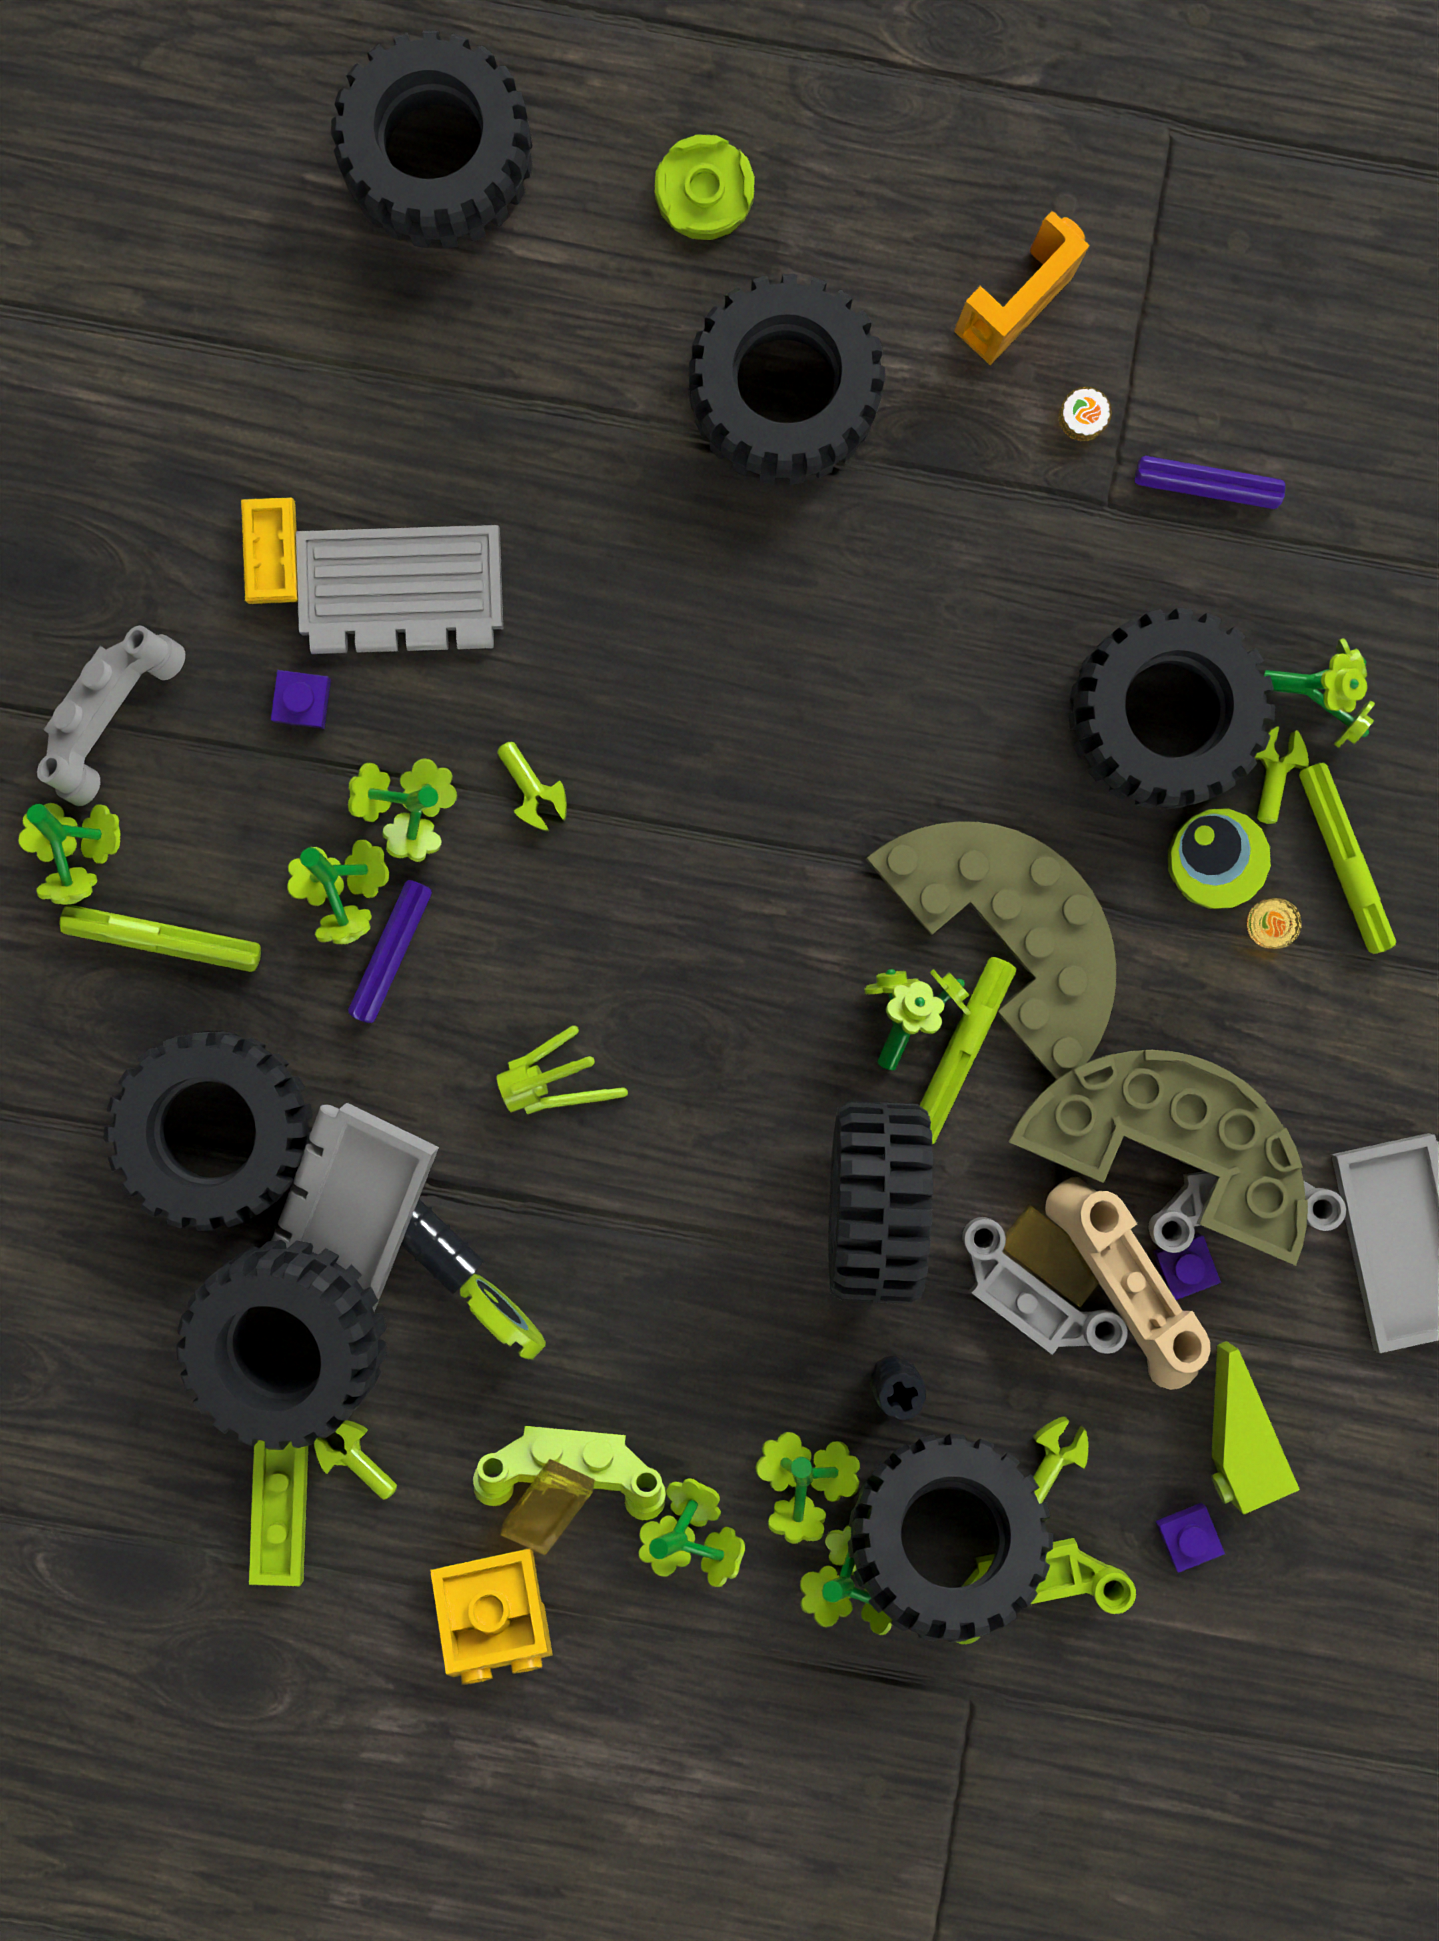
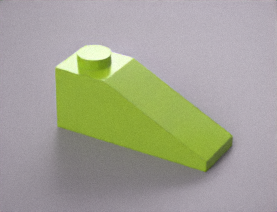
M1225 1341L1217 1345L1211 1457L1218 1472L1211 1475V1478L1223 1503L1226 1504L1231 1501L1240 1512L1246 1514L1300 1489L1239 1349Z

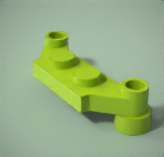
M525 1426L522 1437L496 1453L483 1456L473 1476L476 1497L480 1502L489 1506H498L507 1502L512 1496L514 1484L517 1482L621 1491L625 1495L627 1511L633 1517L640 1520H650L657 1517L664 1508L666 1490L660 1474L656 1470L648 1468L625 1446L626 1435ZM492 1473L499 1474V1476L494 1478L488 1477L487 1475ZM647 1487L652 1489V1491L643 1492L640 1488Z
M1071 1538L1053 1542V1550L1047 1552L1045 1561L1050 1565L1045 1581L1039 1583L1035 1591L1038 1595L1031 1604L1088 1593L1094 1597L1104 1611L1111 1614H1120L1127 1611L1133 1605L1136 1598V1589L1124 1571L1111 1565H1106L1080 1551L1075 1539ZM995 1554L976 1557L977 1568L962 1587L980 1579L989 1569ZM1113 1580L1116 1581L1111 1589L1104 1590L1106 1583ZM980 1637L971 1638L966 1641H961L957 1643L970 1644L977 1641Z

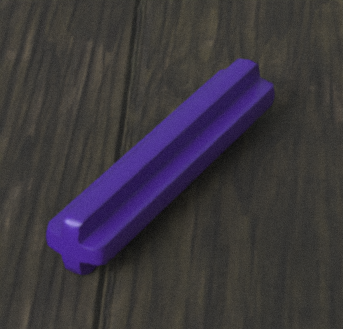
M1150 456L1141 457L1135 472V483L1140 486L1271 509L1278 508L1285 496V482L1281 479Z
M413 880L405 882L349 1006L348 1014L353 1018L365 1023L375 1021L431 897L432 892L429 887Z

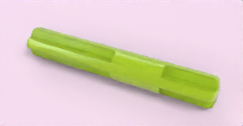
M1317 763L1300 771V779L1367 950L1373 954L1387 951L1396 945V939L1328 766L1325 763Z
M66 905L60 916L59 925L63 934L249 972L257 969L261 957V948L258 943L74 905Z
M991 957L988 960L966 1006L971 1014L967 1016L963 1012L921 1101L920 1107L928 1111V1116H930L932 1145L938 1138L1016 973V968L1012 964L1000 958Z

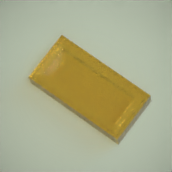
M1028 1204L1005 1234L1006 1242L1004 1249L1081 1307L1099 1284V1281L1070 1236Z
M549 1459L504 1520L501 1536L546 1555L593 1493L595 1479Z

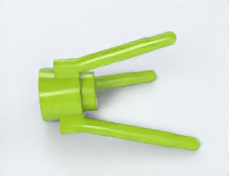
M571 1026L559 1035L557 1034L524 1057L508 1062L510 1070L497 1075L499 1090L508 1110L514 1112L524 1108L527 1114L545 1108L623 1098L627 1096L628 1090L626 1088H615L540 1097L548 1094L547 1083L594 1065V1058L588 1056L544 1073L541 1072L538 1065L529 1067L577 1035L579 1031L577 1026Z

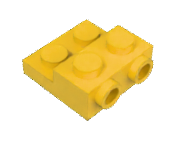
M530 1548L430 1570L447 1675L452 1677L461 1676L462 1684H473L492 1679L491 1669L511 1665L513 1674L542 1668L541 1658L553 1655L545 1606L541 1602L534 1555Z

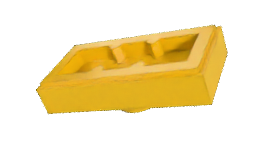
M294 499L241 500L245 601L248 604L298 602L296 509Z

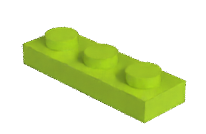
M259 1440L254 1445L249 1585L300 1586L304 1581L308 1446L295 1448L290 1442L284 1450H268L265 1448V1441Z

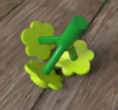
M1344 638L1338 640V645L1336 646L1337 654L1331 658L1329 669L1311 675L1266 670L1264 676H1271L1273 691L1307 695L1345 724V729L1334 742V745L1338 748L1346 739L1355 744L1361 737L1368 736V728L1374 720L1367 714L1375 704L1370 700L1355 717L1347 713L1352 712L1355 709L1356 700H1361L1366 694L1367 682L1365 678L1367 677V671L1365 667L1366 660L1362 658L1358 649L1350 651ZM1317 689H1326V690H1325L1324 694H1322V693H1321L1320 691H1318Z
M420 759L413 765L412 772L407 771L401 776L400 784L405 789L401 793L387 789L390 784V777L387 773L380 772L376 764L365 763L360 768L358 777H353L349 782V812L355 817H363L367 822H374L378 818L379 812L383 813L389 809L391 802L403 804L411 813L398 814L394 818L393 824H387L383 828V837L388 840L386 850L391 856L396 858L409 857L416 862L425 859L426 853H435L440 849L441 838L433 832L434 824L428 819H421V814L423 812L428 817H434L439 813L440 808H449L455 803L457 792L450 784L452 773L447 768L437 769L436 764L430 759Z
M54 803L45 805L35 804L28 809L27 814L23 817V825L26 829L20 833L18 839L19 845L24 851L30 853L37 852V857L41 861L50 862L55 859L58 873H53L46 877V883L41 884L36 890L38 897L41 899H51L55 904H74L91 895L93 891L92 886L97 883L96 875L87 874L86 869L82 867L69 869L66 857L73 854L76 850L77 842L74 837L83 838L81 851L85 857L93 858L96 863L103 864L107 861L108 854H115L119 849V819L116 814H110L107 806L96 805L91 811L90 818H86L83 821L82 827H77V822L73 818L64 817L63 809L59 805Z
M358 840L353 845L352 855L346 858L345 865H341L336 858L327 859L322 849L318 847L307 848L301 853L300 859H294L288 865V872L293 877L288 881L287 889L293 898H307V901L313 906L323 904L326 897L329 899L334 915H328L321 919V927L315 932L318 941H333L335 944L351 943L370 930L369 920L372 918V915L368 909L359 910L354 905L343 907L339 895L344 889V883L340 876H348L347 885L351 893L364 894L367 898L375 897L378 893V887L386 885L389 879V870L384 862V852L379 846L372 847L371 843L367 840Z
M888 969L886 973L876 975L877 983L867 985L864 988L865 994L888 993L889 1003L886 1007V1013L893 1024L877 1061L881 1067L888 1070H895L911 1034H916L919 1030L928 1034L937 1032L942 1024L939 1014L942 1013L944 1004L952 998L967 1016L971 1014L970 1010L962 1002L969 996L963 988L965 985L963 979L956 980L950 972L941 978L933 969L930 972L931 975L944 989L939 995L933 997V991L927 983L919 981L917 978L907 979L906 971Z
M792 1432L783 1433L777 1441L768 1440L763 1444L762 1452L764 1456L756 1464V1473L764 1481H770L771 1487L776 1491L785 1490L789 1484L792 1487H796L795 1497L790 1502L780 1500L775 1503L774 1513L769 1517L768 1526L776 1534H785V1539L789 1543L796 1544L803 1539L817 1541L822 1538L824 1533L822 1523L825 1521L826 1513L823 1509L814 1507L813 1501L806 1496L807 1486L811 1484L815 1490L824 1491L826 1499L831 1502L838 1501L841 1496L851 1497L857 1493L859 1488V1480L856 1473L859 1471L860 1463L855 1456H849L848 1447L843 1442L836 1441L830 1443L826 1450H819L814 1454L813 1460L816 1467L812 1468L810 1450L801 1446V1440L796 1434Z
M691 1478L685 1479L683 1483H670L666 1489V1494L672 1501L671 1510L675 1514L680 1515V1518L677 1522L674 1517L665 1516L659 1523L654 1521L645 1523L639 1532L640 1540L644 1544L639 1549V1558L645 1563L651 1562V1567L655 1574L666 1577L675 1571L676 1566H687L691 1561L690 1553L703 1556L701 1569L703 1572L708 1573L709 1584L714 1587L723 1586L727 1578L733 1579L739 1572V1566L745 1552L744 1541L735 1536L733 1528L724 1527L720 1533L712 1532L709 1534L705 1545L694 1543L695 1535L692 1529L688 1527L689 1523L701 1527L706 1525L708 1520H717L721 1514L720 1509L717 1507L720 1497L714 1489L706 1487Z
M846 1526L844 1531H830L827 1534L825 1543L828 1549L831 1550L829 1560L835 1565H843L840 1575L837 1576V1572L832 1566H824L820 1569L819 1573H806L800 1580V1589L805 1595L801 1600L802 1610L808 1614L813 1613L815 1621L820 1626L830 1627L837 1622L839 1616L846 1617L852 1612L853 1607L849 1599L854 1598L866 1603L862 1608L861 1616L864 1621L870 1622L871 1630L878 1635L888 1633L892 1626L890 1624L892 1619L883 1611L878 1613L868 1602L871 1597L867 1590L855 1587L853 1580L850 1578L857 1570L854 1558H849L848 1541L851 1539V1527Z

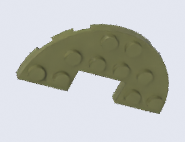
M950 822L920 828L899 836L866 858V861L930 935H933L967 904H970L1033 977L1029 983L999 1007L997 1013L1055 1081L1089 1061L1102 1039L1112 1011L1116 989V958L1112 935L1102 907L1091 888L1067 860L1031 836L1014 829L981 822Z
M1162 1050L1128 1051L1090 1061L1068 1072L1044 1090L1027 1108L1008 1140L1013 1145L1104 1183L1123 1137L1216 1176V1179L1197 1224L1287 1263L1297 1265L1307 1228L1308 1200L1305 1199V1186L1301 1171L1303 1166L1296 1146L1287 1128L1283 1127L1275 1113L1265 1103L1266 1100L1245 1081L1212 1062L1188 1054Z

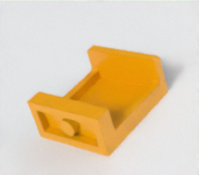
M1051 211L1044 218L1030 248L1031 254L1043 265L1009 302L1002 307L981 286L966 300L954 332L989 365L1006 350L1073 278L1090 246L1084 241L1085 235L1081 228L1067 217L1061 219L1055 212Z

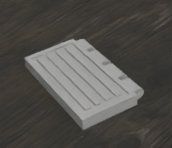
M498 525L296 531L299 633L302 636L309 635L311 654L347 653L348 634H355L357 653L398 651V633L406 632L407 651L448 650V631H456L458 649L494 647L493 630L503 629L500 528Z
M349 1103L344 1104L340 1109L331 1105H321L309 1136V1140L312 1143L307 1144L293 1180L296 1186L290 1188L278 1221V1225L281 1228L275 1229L271 1241L283 1240L288 1248L298 1240L312 1243V1252L320 1254L325 1248L338 1254L339 1258L336 1263L344 1269H347L352 1264L362 1274L357 1280L364 1290L372 1287L379 1300L439 1147ZM378 1302L372 1307L373 1310H374V1312H375V1309H376V1307H377Z
M1427 1133L1331 1154L1339 1193L1346 1206L1345 1221L1373 1349L1378 1353H1384L1438 1341L1439 1141H1436L1435 1134Z

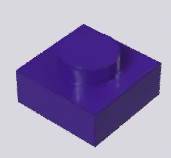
M277 670L271 720L275 723L325 729L331 679L328 676Z
M1199 1233L1194 1235L1190 1246L1181 1252L1172 1253L1161 1248L1152 1251L1162 1279L1175 1300L1221 1283L1204 1236Z
M1202 1502L1156 1521L1173 1567L1178 1573L1225 1554L1208 1510Z

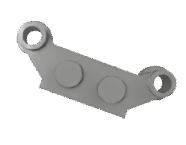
M144 626L132 628L125 636L124 641L108 649L100 646L92 659L84 666L81 675L63 702L55 709L52 718L44 728V731L49 734L47 756L41 760L38 766V778L55 788L59 797L76 806H83L89 803L99 790L100 776L96 770L84 764L85 757L141 674L147 671L160 680L171 679L181 670L184 664V648L168 636L163 634L156 635Z
M1205 1171L1183 1174V1187L1149 1221L1148 1229L1151 1239L1158 1247L1167 1252L1176 1253L1190 1246L1194 1238V1227L1200 1226L1197 1224V1221L1216 1176ZM1304 1181L1305 1199L1308 1200L1307 1224L1323 1231L1337 1228L1343 1222L1346 1215V1206L1342 1197L1334 1191L1315 1188ZM1320 1200L1321 1209L1314 1215L1313 1205L1316 1201ZM1168 1221H1172L1173 1231L1170 1235L1163 1237V1225Z
M978 1217L971 1220L965 1226L962 1240L966 1250L969 1252L975 1278V1284L970 1289L972 1294L1052 1355L1058 1347L1091 1346L1096 1351L1106 1354L1116 1352L1122 1348L1127 1339V1327L1117 1314L1109 1310L1078 1311L1002 1252L1006 1237L1002 1227L994 1220L987 1217ZM982 1228L988 1229V1239L982 1244H976L974 1242L976 1231ZM1107 1321L1108 1328L1106 1332L1101 1335H1095L1096 1326L1100 1322Z

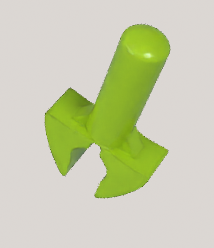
M1279 726L1267 732L1271 735L1267 747L1255 756V759L1261 760L1266 768L1257 819L1262 823L1273 824L1278 820L1287 772L1294 767L1304 769L1309 765L1306 746L1298 730L1290 733L1289 751L1280 760L1274 748Z
M507 742L498 749L497 754L524 794L523 806L515 809L514 813L531 826L549 831L537 813L539 805L537 798L540 796L544 801L552 802L563 821H565L567 801L565 789L561 781H558L552 787L541 784L515 743Z
M1066 1417L1053 1420L1033 1436L1037 1443L1044 1446L1045 1457L1033 1476L1040 1487L1034 1491L1039 1504L1043 1503L1063 1466L1075 1462L1084 1469L1087 1464L1088 1437L1086 1430L1082 1426H1080L1073 1443L1060 1450L1058 1439L1069 1423Z
M348 1420L341 1424L335 1432L344 1439V1449L331 1447L325 1438L318 1437L314 1441L318 1461L326 1474L334 1465L348 1466L381 1499L390 1498L396 1491L397 1484L361 1451L360 1438L368 1431L364 1426Z

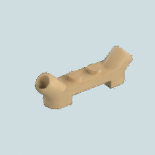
M1073 1177L1059 1183L1047 1197L1046 1215L1069 1234L1146 1355L1150 1378L1158 1386L1170 1390L1179 1389L1189 1384L1208 1361L1210 1340L1194 1312L1182 1311L1131 1231V1228L1137 1225L1129 1210L1117 1195L1109 1191H1095L1079 1177Z

